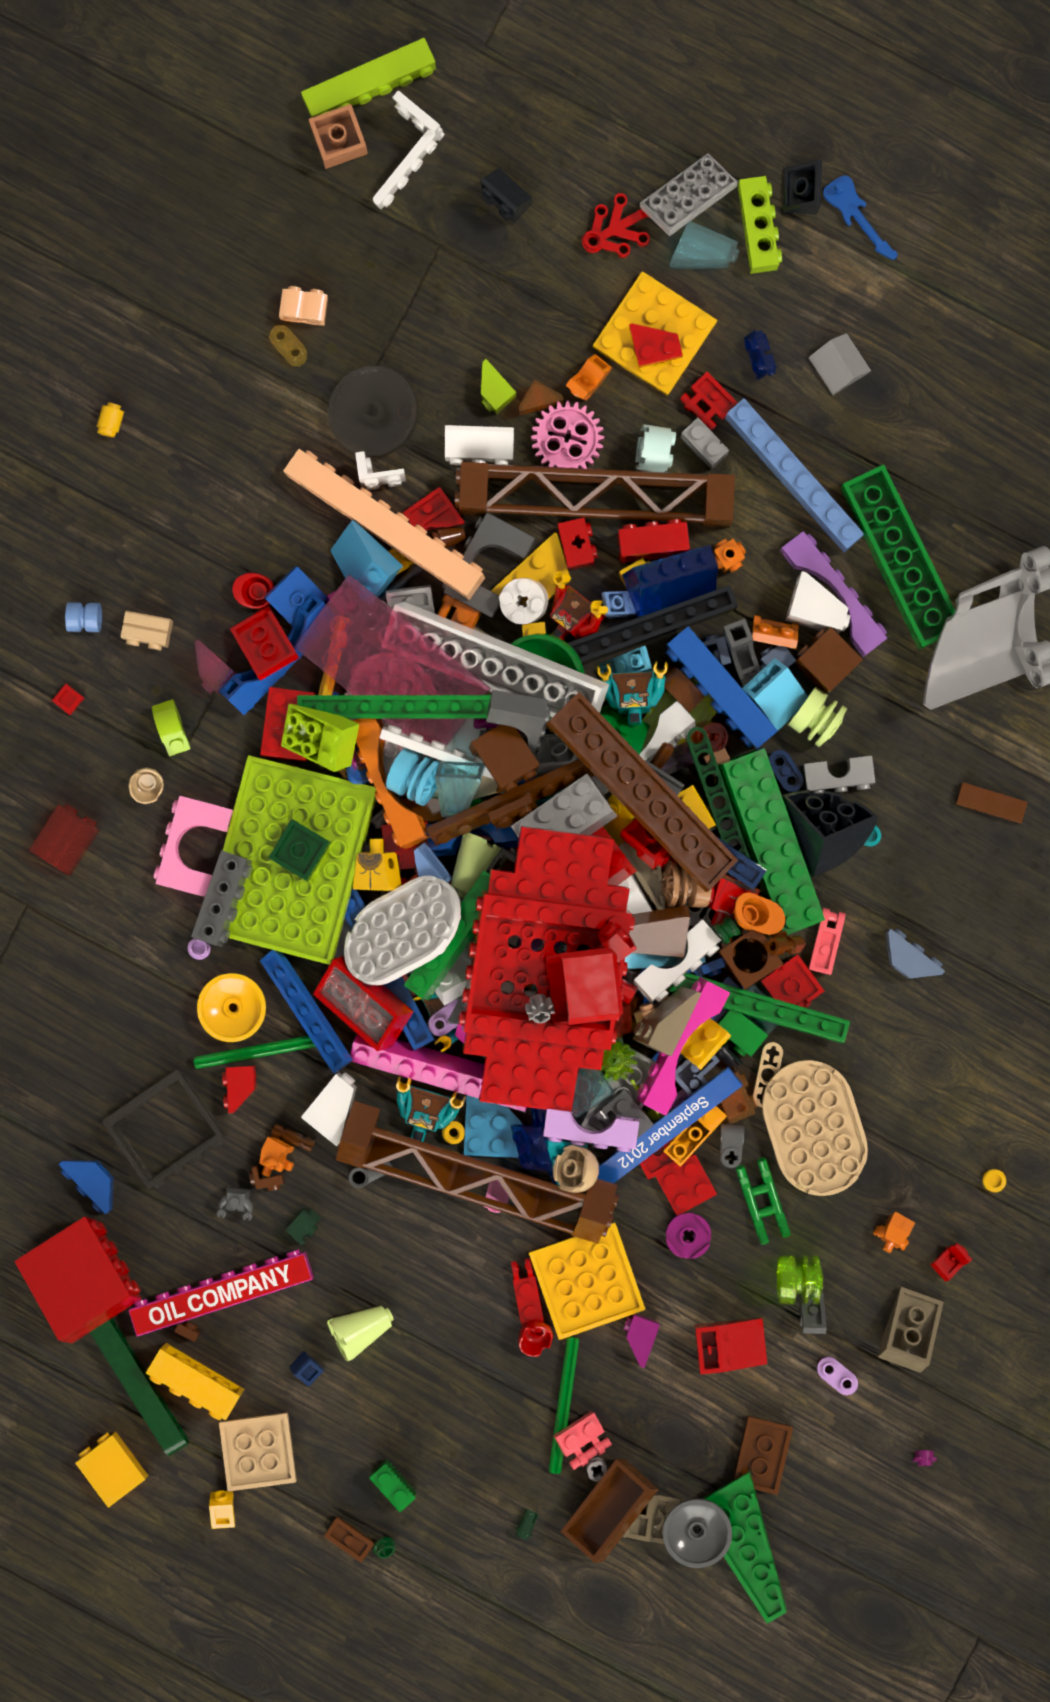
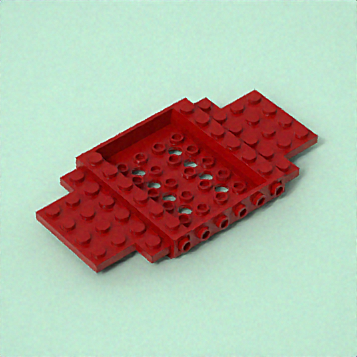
M521 826L514 872L490 869L488 889L486 891L482 890L481 897L477 896L476 910L479 911L478 920L474 919L472 926L475 940L469 946V956L472 957L471 966L467 965L465 979H468V986L463 988L462 1002H465L464 1011H460L458 1025H462L461 1028L466 1033L463 1053L486 1056L479 1096L480 1102L571 1112L578 1068L601 1070L604 1050H611V1045L615 1044L617 1031L614 1030L615 1021H619V1019L572 1025H554L552 1014H550V1019L547 1022L536 1023L533 1019L529 1020L528 1014H526L525 1004L530 1003L531 997L524 994L525 986L534 984L537 987L536 994H543L547 997L549 984L546 955L557 954L554 952L555 943L559 941L566 943L567 949L564 953L576 952L581 944L588 945L590 950L602 949L604 946L601 944L597 933L606 924L612 922L617 929L622 927L627 935H629L630 930L633 931L635 917H632V913L627 910L630 888L607 884L614 844L613 838ZM513 935L521 938V944L517 948H511L508 945V939ZM536 938L544 941V947L540 951H534L531 948V942ZM625 958L618 963L620 967V987L623 993L624 985H621L622 976H626L628 966ZM511 981L514 984V989L511 993L506 994L501 991L503 982Z

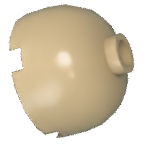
M575 1145L565 1147L562 1155H557L553 1166L554 1180L558 1181L560 1185L558 1187L561 1190L572 1193L584 1192L591 1188L598 1178L599 1164L597 1158L588 1149Z

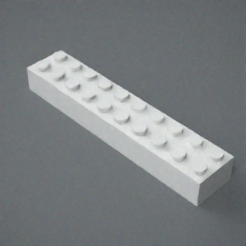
M407 602L394 605L381 646L490 692L498 690L548 700L547 709L551 710V717L578 692L600 713L609 687L608 683Z

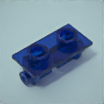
M762 330L752 331L744 337L745 348L749 353L752 369L756 374L757 380H760L766 375L772 376L776 374L777 366L773 355H765L764 353L770 350L766 334H763Z

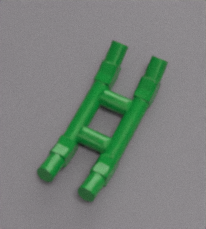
M760 1158L757 1162L764 1184L751 1188L745 1166L738 1165L736 1171L760 1244L764 1245L769 1243V1239L761 1219L763 1217L775 1215L783 1238L790 1236L791 1233L766 1158ZM767 1192L771 1206L758 1209L754 1196Z

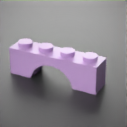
M547 1109L543 1136L548 1137V1140L553 1142H562V1139L571 1140V1144L583 1146L587 1142L594 1143L596 1148L607 1149L608 1146H615L618 1151L630 1152L631 1149H636L640 1119L616 1116L608 1127L598 1131H591L581 1127L575 1121L572 1111Z

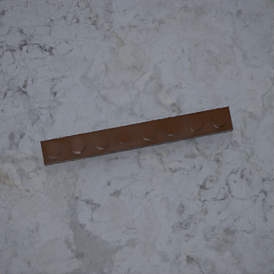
M578 759L517 786L509 793L504 792L426 828L429 836L435 845L438 846L462 834H467L482 825L491 823L488 816L489 812L528 794L536 802L567 788L586 774L590 777L595 775Z

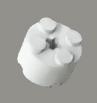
M530 578L515 579L503 588L499 596L500 607L505 617L516 624L533 623L545 614L548 606V593L545 587L536 580ZM521 596L528 597L527 606L520 604Z

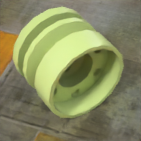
M815 686L805 703L792 717L788 726L798 733L809 727L811 731L807 739L810 741L817 733L820 736L815 745L820 747L836 732L842 723L847 708L842 706L837 713L833 712L838 702L835 700L828 707L825 706L824 703L828 695Z

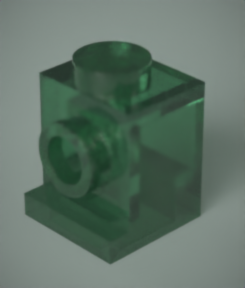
M305 1208L285 1231L303 1245L307 1241L304 1236L310 1237L318 1229L315 1224L320 1220L321 1216L313 1209L308 1211Z

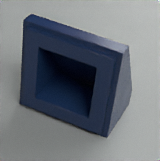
M305 1351L289 1367L293 1375L308 1387L324 1371Z

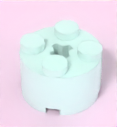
M643 424L640 431L645 432L643 437L638 438L635 462H639V464L636 466V469L650 472H665L672 466L673 455L670 454L671 445L674 446L676 432H671V428Z

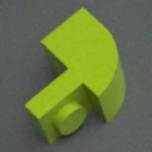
M174 700L152 706L158 733L169 756L190 750V743L182 727L181 717Z

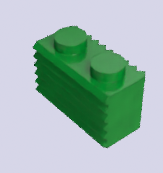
M388 1459L371 1472L370 1480L399 1512L403 1511L415 1500L416 1490L410 1487L407 1480L401 1477V1473L395 1470V1466H392Z

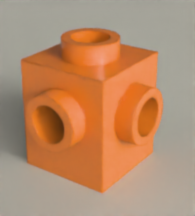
M724 539L715 545L716 549L712 554V561L718 570L722 569L723 573L730 570L732 573L743 566L742 562L745 559L744 554L746 551L740 542L736 543L734 539L730 541ZM731 550L734 556L732 558L727 557L726 551Z

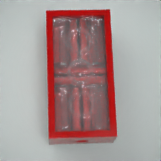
M344 956L333 959L313 993L314 996L377 1052L394 1045L414 1012L384 985H369L354 977L347 968Z

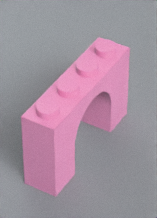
M179 796V800H175L173 803L172 813L175 814L173 822H169L167 825L166 835L169 836L167 844L163 843L161 847L160 857L163 858L161 866L157 865L155 869L154 879H157L156 884L205 897L212 875L188 868L179 856V843L182 836L194 827L203 826L228 833L233 810Z

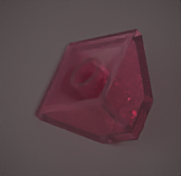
M197 639L195 641L198 673L199 678L204 681L201 685L210 694L215 691L219 695V690L236 673Z

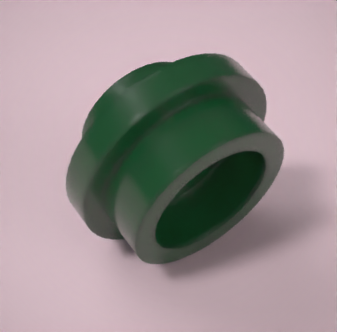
M390 1537L379 1538L373 1545L374 1553L382 1559L393 1555L395 1552L394 1539Z

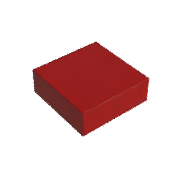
M65 684L53 698L52 702L71 716L84 700V697L68 684Z

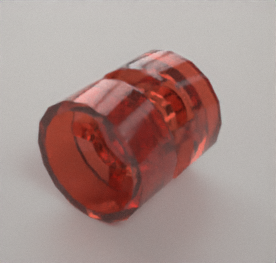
M706 720L695 725L706 731L713 752H718L726 746L728 733L721 724ZM696 730L692 734V740L694 743H698L702 738V734Z

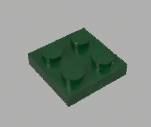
M291 819L268 858L308 882L332 842Z

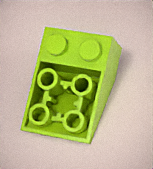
M289 704L281 746L336 772L352 764L359 724L340 715Z

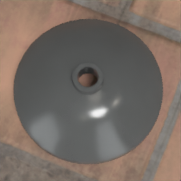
M689 1499L677 1504L668 1513L663 1525V1541L668 1553L682 1565L692 1568L708 1567L717 1563L727 1553L732 1541V1527L727 1514L717 1504L705 1499ZM695 1525H699L701 1529L699 1531H694L693 1527Z

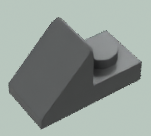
M800 1292V1326L803 1329V1334H826L827 1326L823 1292Z

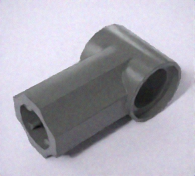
M390 1161L382 1163L384 1165L392 1167ZM354 1167L349 1173V1182L355 1188H363L386 1174L364 1167ZM356 1171H362L366 1177L362 1183H355L352 1176Z

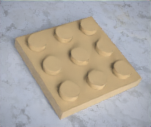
M288 1412L219 1422L228 1491L295 1483L297 1481Z

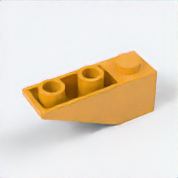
M715 1106L678 1134L664 1149V1152L681 1167L727 1116Z

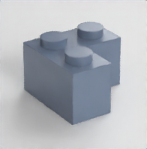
M714 1055L700 1070L689 1060L684 1059L676 1067L675 1081L688 1095H691L707 1082L703 1076L720 1060Z

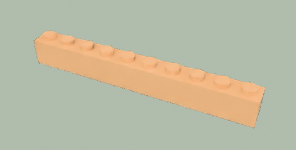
M298 449L283 470L287 477L349 519H354L362 528L468 600L471 599L485 579L483 573H481L483 569L474 562L468 564L463 560L464 556L454 549L452 552L445 548L446 544L437 537L433 539L426 535L427 531L417 524L415 527L409 524V519L402 513L394 514L389 510L391 507L382 500L377 502L372 499V494L365 488L357 489L353 486L354 482L345 475L340 477L335 474L336 469L326 462L322 465L316 461L318 457L307 450L304 453Z

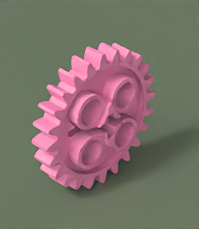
M567 401L565 407H562L560 402H557V409L550 405L549 414L544 411L541 412L544 419L536 418V423L539 427H532V431L537 433V435L531 436V440L537 442L532 445V449H539L535 457L543 456L541 465L548 462L549 467H581L587 469L586 463L594 465L592 457L599 458L600 454L596 450L603 449V445L598 442L604 441V436L598 435L603 431V427H596L600 419L592 420L594 416L593 411L587 414V406L580 410L578 409V402L575 403L574 407H570V403ZM556 420H563L566 426L563 429H557L553 424ZM578 426H585L588 432L585 435H579L575 429ZM548 432H553L554 434L560 436H550L548 435ZM567 434H570L571 439L569 440V442H564L563 437H566ZM556 441L559 443L560 448L556 451H551L547 447L548 443ZM578 441H586L587 444L584 445V444H581V443L578 442ZM573 447H578L582 453L578 457H573L570 455L569 450Z

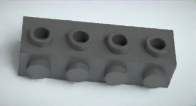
M221 850L191 937L220 947L228 941L230 923L237 916L238 910L236 906L238 900L242 899L245 892V887H243L245 880L250 877L252 872L251 860Z

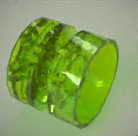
M779 1255L777 1261V1294L779 1304H795L797 1294H801L803 1304L808 1303L809 1294H811L812 1304H819L823 1289V1273L819 1256H812L810 1266H808V1258L806 1255H803L800 1266H797L794 1255Z

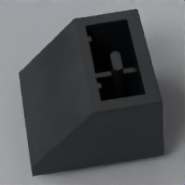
M500 168L491 172L480 181L481 198L489 206L494 205L499 210V215L506 221L510 219L515 223L532 205V197Z

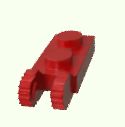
M530 1258L525 1259L528 1277L519 1278L518 1264L516 1261L511 1262L521 1326L536 1320L543 1322L544 1318L536 1276L533 1275Z

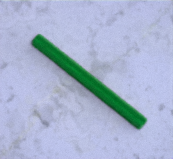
M309 1036L196 1056L194 1057V1066L196 1069L316 1046Z
M567 1337L554 1435L568 1425L579 1338ZM553 1435L549 1472L560 1474L563 1452Z

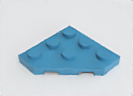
M467 1095L464 1155L532 1158L533 1134L508 1107L495 1103L480 1102L479 1098Z

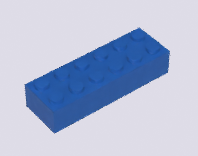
M689 626L665 646L668 649L665 652L673 662L677 660L683 666L680 669L681 672L688 679L693 678L697 682V689L703 696H709L712 700L710 705L718 714L722 712L726 716L725 723L732 731H739L742 735L739 739L747 748H759L778 731Z

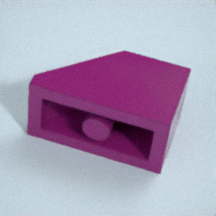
M635 1313L632 1314L631 1318L627 1317L623 1330L626 1331V1338L640 1367L645 1368L660 1323Z

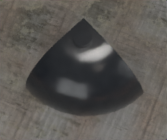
M810 790L788 793L782 797L807 870L813 877L834 869L851 858L868 840L878 819V816L856 800L852 803L843 799L841 794L823 791V794L810 793Z

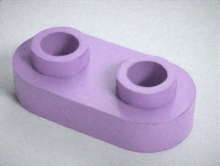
M459 999L453 1000L429 1019L428 1027L432 1034L443 1036L457 1027L458 1024H449L447 1021ZM436 1021H443L444 1027L442 1029L436 1028Z
M825 1356L818 1361L816 1367L818 1374L839 1393L851 1395L856 1391L858 1387L856 1376L835 1358ZM827 1365L833 1366L832 1372H825V1367ZM850 1380V1386L847 1388L843 1387V1382Z

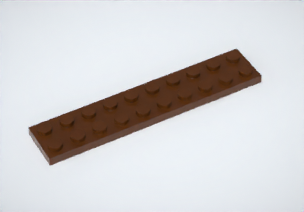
M580 692L575 694L546 723L705 892L710 891L738 861Z

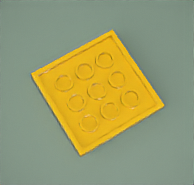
M642 271L593 344V348L668 396L717 323V319ZM629 324H638L678 334L683 358L638 368Z
M615 1222L611 1223L606 1237L601 1236L598 1244L581 1238L571 1237L529 1252L559 1340L645 1310Z

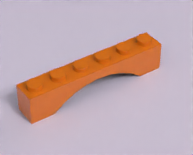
M357 718L353 720L359 724L356 739L359 748L357 754L361 762L366 764L368 769L366 775L371 784L374 783L377 790L374 794L378 803L384 807L385 812L383 816L388 825L391 824L394 831L392 838L395 844L408 849L431 838L423 818L404 806L395 796L394 792L386 787L387 776L384 767L386 740L379 738L384 726L381 718Z

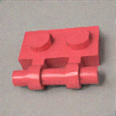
M592 1411L554 1435L556 1442L566 1457L572 1453L575 1455L576 1458L569 1462L573 1470L579 1466L584 1467L589 1463L588 1460L597 1454L599 1456L606 1452L605 1449L612 1445L608 1437L599 1441L598 1436L605 1431ZM591 1442L593 1447L583 1453L580 1448Z

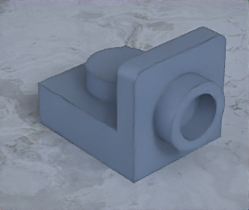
M718 634L706 637V641L702 643L707 648L715 646L716 649L713 650L714 657L723 667L729 666L731 660L725 637L719 638Z

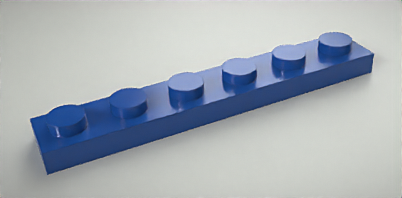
M271 950L260 962L333 1074L339 1072L353 1060L284 953Z

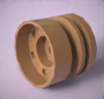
M669 859L663 866L661 889L666 907L684 906L686 901L689 907L708 906L712 889L705 892L674 859Z

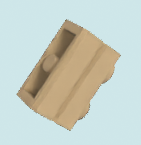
M126 611L121 638L126 640L128 645L139 646L140 643L148 644V648L161 651L162 647L168 648L173 621L168 618Z

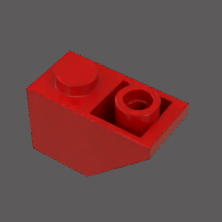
M256 1065L227 1067L226 1072L222 1073L223 1086H227V1095H224V1108L228 1109V1114L235 1113L257 1088Z

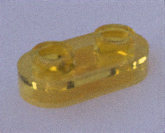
M283 325L275 326L269 335L271 344L290 365L300 366L304 364L307 359L305 346L288 327ZM279 333L285 334L282 340L277 339ZM293 350L300 352L298 356H292L291 353Z

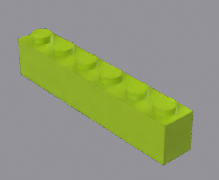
M422 38L301 92L302 98L311 118L349 104L352 106L359 103L363 105L370 102L372 97L379 94L381 96L386 95L399 85L404 87L411 84L415 78L420 76L424 78L434 72L433 70H436V62L425 38Z

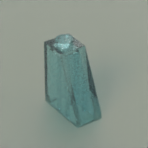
M690 221L685 227L669 267L673 269L728 268L730 262L735 263L740 250L736 249L738 241Z
M439 762L435 781L442 817H451L469 809L483 777L484 763Z

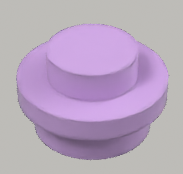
M195 938L189 942L188 952L192 958L201 960L210 954V943Z

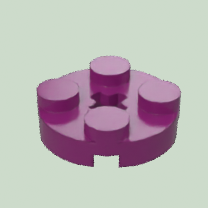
M692 1212L682 1213L675 1216L669 1222L665 1232L666 1242L669 1249L676 1256L686 1259L697 1258L703 1255L709 1248L711 1229L706 1220L700 1215ZM685 1230L689 1232L691 1230L694 1231L692 1235L693 1241L690 1242L688 1239L684 1241L682 1239Z

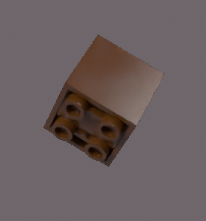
M831 627L827 631L823 628L811 640L814 643L811 647L808 645L804 646L795 656L798 660L794 663L816 687L826 694L831 692L863 660Z
M741 929L739 937L734 940L730 938V942L726 945L723 942L720 943L719 947L721 949L717 953L723 959L724 964L740 988L747 989L783 965L778 955H771L767 952L765 945L768 940L763 933L755 930ZM743 939H747V942L751 943L757 942L763 950L760 961L762 963L761 966L751 973L748 969L741 968L739 970L733 961L736 952L734 947Z

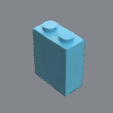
M776 658L742 688L777 730L799 711L808 698L788 667Z

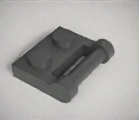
M625 1089L620 1091L593 1114L596 1121H600L605 1128L612 1123L611 1119L606 1115L610 1110L616 1116L640 1119L637 1138L654 1125Z

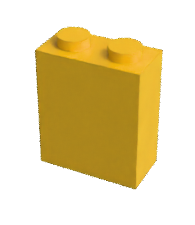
M108 1432L97 1440L98 1445L91 1449L89 1446L79 1453L80 1459L75 1463L108 1508L148 1477L146 1471L117 1432H114L112 1435H109Z

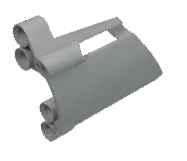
M1046 546L1023 553L1020 567L958 595L956 610L952 616L947 617L934 650L926 680L923 699L924 706L932 710L1023 674H1026L1035 688H1041L1050 684V642L1047 640L1037 642L1034 618L1035 594L1050 589V550ZM1000 586L998 599L970 609L973 595Z

